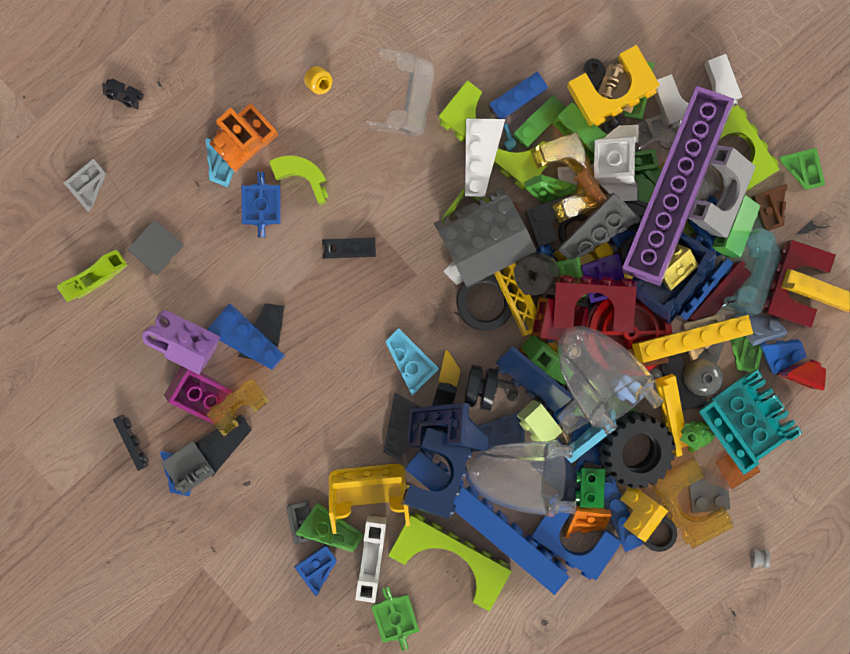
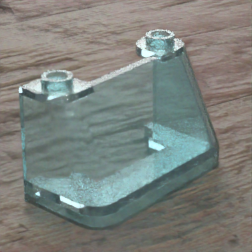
M762 228L750 232L746 243L750 250L748 256L757 258L749 286L737 291L733 297H725L723 307L749 316L759 315L763 311L781 254L774 234Z

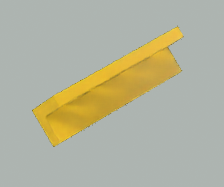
M514 263L502 269L504 275L500 271L494 274L524 337L532 333L537 309L518 267ZM508 284L510 285L513 294L509 292L507 288ZM516 302H517V304H518V306H519L520 311L517 310V308H516V306H515V305H516ZM524 320H525V322H526V324H527L529 330H526V328H525V326H524V324H523V323H524Z
M787 269L781 288L850 312L849 291Z
M670 374L655 379L663 424L669 428L668 431L674 437L672 442L675 443L676 450H673V453L678 457L682 455L681 448L688 445L680 440L683 435L681 430L685 426L676 376Z

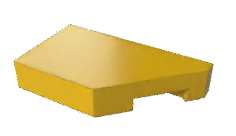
M445 350L438 384L439 382L450 383L457 387L461 370L449 351Z

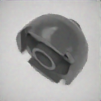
M697 358L686 365L683 371V383L692 394L709 396L716 393L721 387L723 373L714 361L707 358Z

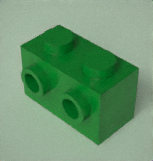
M580 467V470L576 471V483H579V491H575V502H578L580 507L604 508L605 469Z

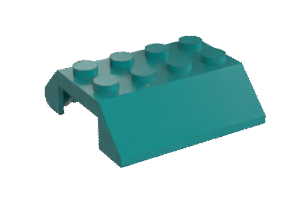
M758 369L740 377L712 397L698 411L743 475L760 464L758 460L786 440L793 441L803 433L798 425L794 426L796 424L794 419L783 424L779 422V420L787 417L789 412L787 409L783 410L785 406L776 394L771 395L774 392L772 388L766 389L761 393L756 390L767 382L765 378L760 379L762 374Z

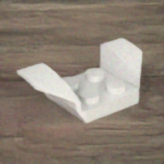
M619 125L606 137L595 140L594 179L610 194L614 192L623 201L638 200V183L634 180L635 142H638L639 125Z

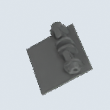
M194 441L161 463L174 481L175 489L177 491L180 490L182 494H185L215 473Z

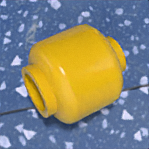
M320 66L311 67L304 76L305 85L316 94H324L332 86V76Z

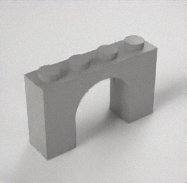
M717 145L710 164L721 172L724 179L721 199L716 205L711 202L695 200L688 218L709 234L727 238L756 166L733 147Z

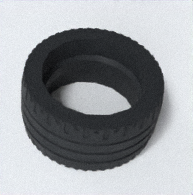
M495 274L469 287H466L465 283H463L457 294L456 305L460 317L467 325L477 330L489 331L501 327L508 321L512 312L504 294L502 312L490 321L476 319L467 308L466 299L469 291L474 286L480 283H490L501 290ZM508 284L507 288L509 292L513 294V291L510 285Z

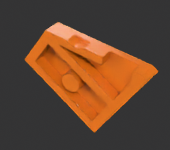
M574 506L563 531L564 538H570V534L580 531L582 534H586L594 530L606 529L612 516L610 509Z

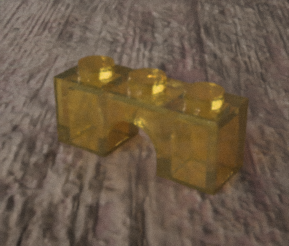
M254 379L244 382L235 393L228 394L222 403L214 405L206 415L219 432L225 436L239 425L234 417L238 407L243 405L249 406L255 413L270 402V400Z

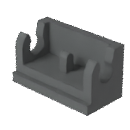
M308 500L288 504L286 511L294 545L311 541V539L295 535L311 512Z

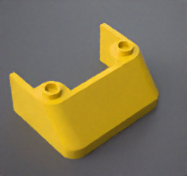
M395 463L337 469L329 474V516L333 534H337L336 519L348 517L351 514V506L389 502L390 509L393 512H405L406 526H410L409 507L401 504L407 486L403 465Z

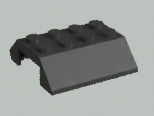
M503 188L495 191L496 197L493 193L489 194L491 202L487 204L481 198L478 200L479 205L473 202L460 209L462 214L459 211L454 212L456 218L454 221L451 222L446 216L443 218L445 223L441 219L433 223L466 287L536 252L527 228Z

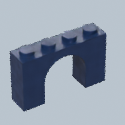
M426 428L424 429L419 448L439 454L445 458L450 467V479L443 489L436 492L407 485L401 504L449 519L454 514L456 508L454 504L455 497L460 495L462 486L459 484L461 478H464L467 473L465 465L467 459H470L472 456L473 448L447 444V434Z

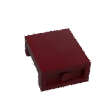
M539 297L531 335L581 345L584 338L585 323L588 320V307L575 305L573 329L554 328L555 300Z

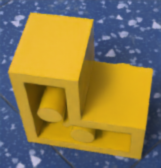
M629 487L620 499L634 510L623 527L646 542L668 510L638 488Z

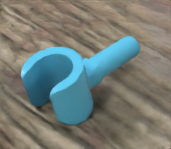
M504 124V130L508 139L504 142V146L510 152L516 148V141L512 138L508 124Z

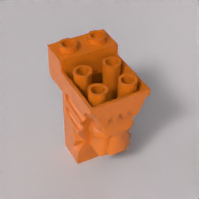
M250 103L239 114L230 107L216 120L218 124L217 135L209 144L236 172L279 134Z

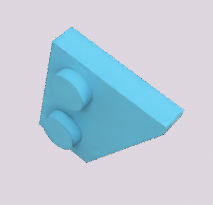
M206 138L209 180L229 187L234 170L209 144L212 140Z

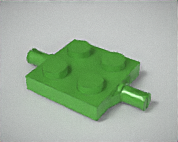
M386 586V589L383 587L382 591L385 599L380 603L371 605L382 642L399 641L401 651L408 650L406 638L410 634L419 632L409 596L405 594L392 597L389 586Z

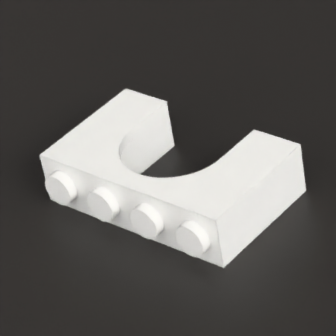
M724 54L708 60L704 66L711 82L712 91L734 98L733 106L738 104L737 101L742 98L727 55ZM671 74L657 80L660 86L656 90L655 98L668 127L672 125L673 128L681 125L689 103L680 96Z
M368 515L355 600L375 603L387 518Z

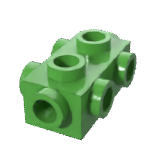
M692 420L689 424L686 423L681 430L683 435L680 440L689 446V452L694 453L701 447L705 448L707 444H711L715 434L706 422H695Z

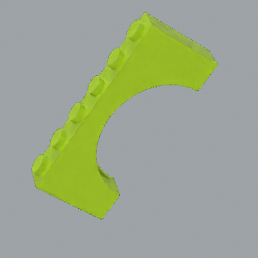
M467 80L438 117V120H440L439 124L446 130L451 129L454 131V136L461 142L466 141V119H476V105L482 96V91ZM544 141L529 151L519 153L497 148L493 166L495 164L499 167V172L506 178L510 176L515 180L514 184L521 190H524V182L539 176L558 152Z
M417 512L415 515L410 513V526H406L405 522L388 556L406 565L413 555L426 549L440 548L456 553L469 564L475 575L476 588L472 598L473 603L490 612L512 572L509 567L510 564L503 559L498 561L492 558L493 554L484 549L482 552L475 548L476 545L468 540L465 542L459 540V536L452 531L447 533L441 530L443 528L441 525L435 522L430 524L425 521L426 518Z

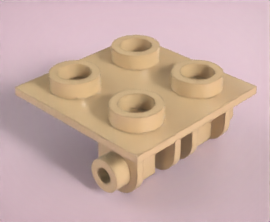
M609 64L598 94L602 97L618 99L628 92L629 80L621 64H616L615 66ZM628 105L622 110L631 114L633 107L630 108Z

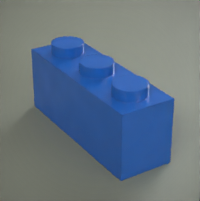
M537 71L491 102L488 108L496 119H506L545 93L548 86Z

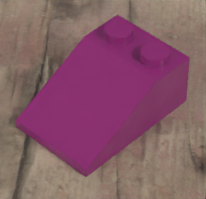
M183 366L180 367L164 394L168 403L216 426L219 425L237 395L236 392L203 372L197 374Z

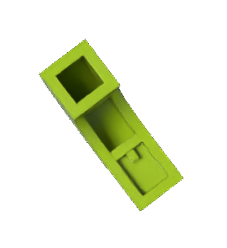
M281 156L269 161L276 180L279 181L290 176L304 177L310 182L318 204L323 205L327 203L325 198H328L325 186H320L327 183L326 178L311 161L298 156Z
M116 249L103 255L95 264L82 273L61 282L57 288L67 303L76 298L80 299L111 280L127 264Z

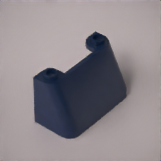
M683 232L678 244L689 248L699 266L671 291L666 289L663 282L661 286L637 277L632 279L637 284L636 297L667 324H670L709 277L715 266L716 253Z

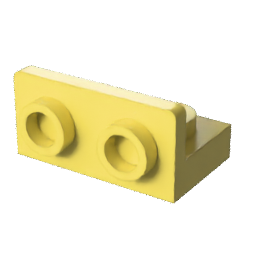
M680 244L676 246L662 281L666 289L670 291L699 266L691 250Z

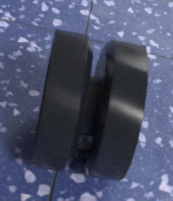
M472 364L464 403L469 404V407L473 408L479 396L480 408L491 411L497 392L499 370L488 368L483 379L482 366Z

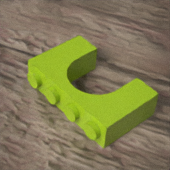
M736 105L730 112L720 139L728 135H735L744 139L749 145L751 152L750 162L756 166L747 190H749L780 169L778 168L779 163L777 159L767 151L768 146L766 142L758 137L756 127L747 120L746 111Z

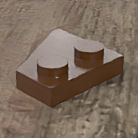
M787 184L751 197L753 201L760 205L758 217L764 233L784 226V211L786 209V201L784 200L785 191L788 189Z

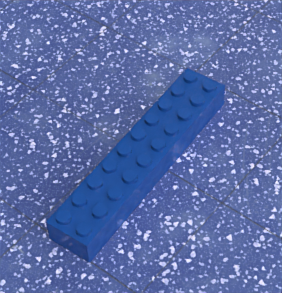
M419 448L405 465V470L430 491L436 492L443 489L450 479L449 467L441 460L439 462L434 460L432 452ZM461 478L459 484L462 486L461 492L458 497H455L454 501L456 505L455 512L555 595L570 578L566 566L558 559L554 561L553 556L546 548L542 547L540 549L529 534L527 536L523 535L524 532L516 523L510 524L507 516L502 511L498 510L496 512L489 500L485 497L483 499L478 497V491L471 485L466 487Z

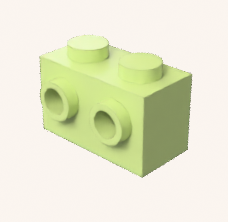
M532 400L517 414V417L521 420L519 424L524 430H529L532 434L530 438L537 445L540 443L547 447L563 432L543 405L535 400Z

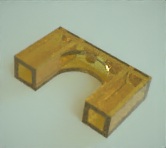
M577 132L541 144L530 150L537 168L561 162L568 165L576 175L577 188L573 196L552 205L559 223L597 209L604 202V196L600 191L597 181L594 179L589 158L586 156L582 141Z
M695 457L673 467L670 471H666L664 473L666 477L663 480L659 478L657 480L658 483L652 486L655 493L661 495L664 500L662 501L664 508L671 512L673 523L677 528L680 527L683 532V540L687 545L690 544L692 549L734 528V522L724 506L701 517L688 515L681 509L678 503L679 493L685 487L704 478V472Z

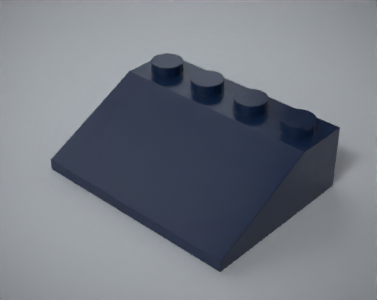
M511 345L495 361V364L498 365L495 369H498L504 376L506 373L512 377L511 382L517 387L521 385L527 389L525 393L533 400L537 397L542 401L541 404L548 412L550 410L556 412L574 397Z

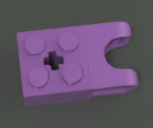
M161 311L156 317V326H149L143 332V342L164 353L165 358L200 374L214 355L220 336L169 311Z

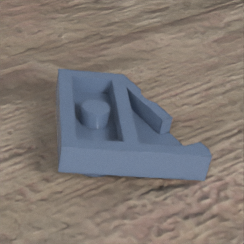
M736 314L735 317L742 316L744 314ZM749 315L753 334L746 337L752 346L786 336L787 330L778 318Z

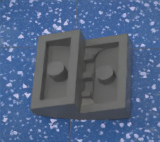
M154 220L135 240L128 251L153 273L158 275L183 248L184 244Z

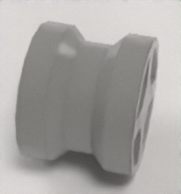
M752 549L750 554L751 567L757 568L762 566L764 569H768L770 566V551L768 549L763 551Z

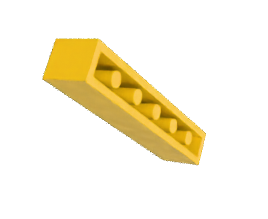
M742 315L632 344L636 362L644 363L753 334L749 315Z

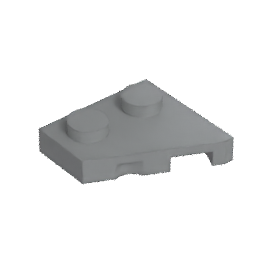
M92 159L65 181L64 184L89 212L94 205L107 173L95 159Z

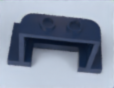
M458 403L410 409L407 447L419 448L424 429L431 428L447 434V444L473 448V452L487 451L488 436L469 417V404Z

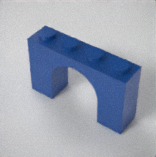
M556 497L532 532L531 537L538 546L543 547L544 545L550 549L549 553L554 557L559 558L560 556L565 559V564L573 569L577 567L587 579L591 580L593 578L597 580L622 541L619 537L604 529L590 549L584 552L570 551L562 544L559 533L561 527L573 511V507L559 497Z

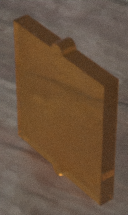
M729 454L715 462L722 473L721 477L725 478L731 489L760 473L756 466L743 475Z

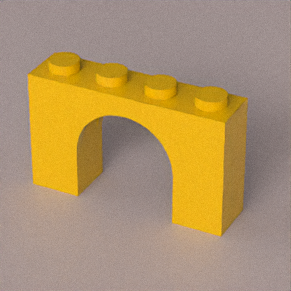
M637 45L620 53L617 59L619 64L623 66L622 69L629 80V90L623 97L618 99L602 97L595 90L586 73L568 82L567 88L589 127L594 124L599 126L606 121L605 118L612 115L615 117L622 113V109L628 105L631 108L640 102L639 99L645 96L650 98L657 93L656 90L660 84Z

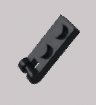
M375 238L322 239V245L324 246L322 259L376 257ZM332 245H337V252H332Z

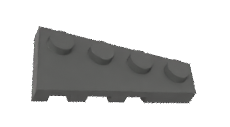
M613 192L558 247V250L568 259L580 258L594 250L601 243L604 244L609 241L611 237L619 232H624L634 223L637 224L642 221V218Z

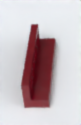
M742 260L736 261L730 267L731 271L718 281V286L708 293L706 299L694 310L687 320L695 322L699 319L714 316L751 276L752 273L744 267L746 263Z

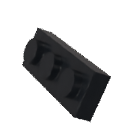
M124 415L114 418L113 421L137 470L139 471L149 466L147 463L149 462L148 456L144 451H141L139 447L141 444L136 434H133L129 418Z

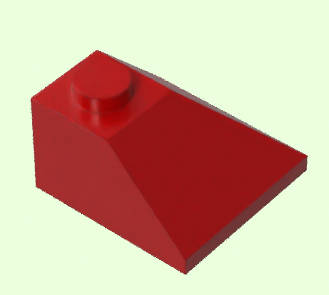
M813 359L801 361L777 373L778 376L810 389L824 391L826 368L821 367L822 363Z

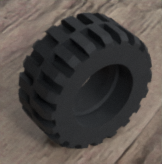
M631 411L630 415L625 412L620 414L619 419L616 418V429L600 440L601 444L597 445V451L601 453L598 455L599 462L602 463V468L605 469L608 475L620 484L637 489L638 486L642 489L648 488L649 483L652 486L657 484L659 478L663 480L666 477L664 473L667 469L671 470V460L674 461L676 456L673 453V450H676V445L672 442L674 437L668 431L669 428L656 418L643 412ZM644 433L648 435L650 450L647 457L637 465H625L622 458L625 443L636 434Z

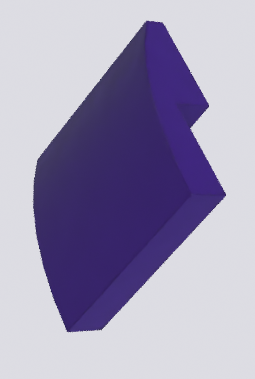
M618 253L581 265L584 276H591L593 279L610 277L613 280H621L625 278ZM588 293L591 303L608 299L607 296L601 293Z

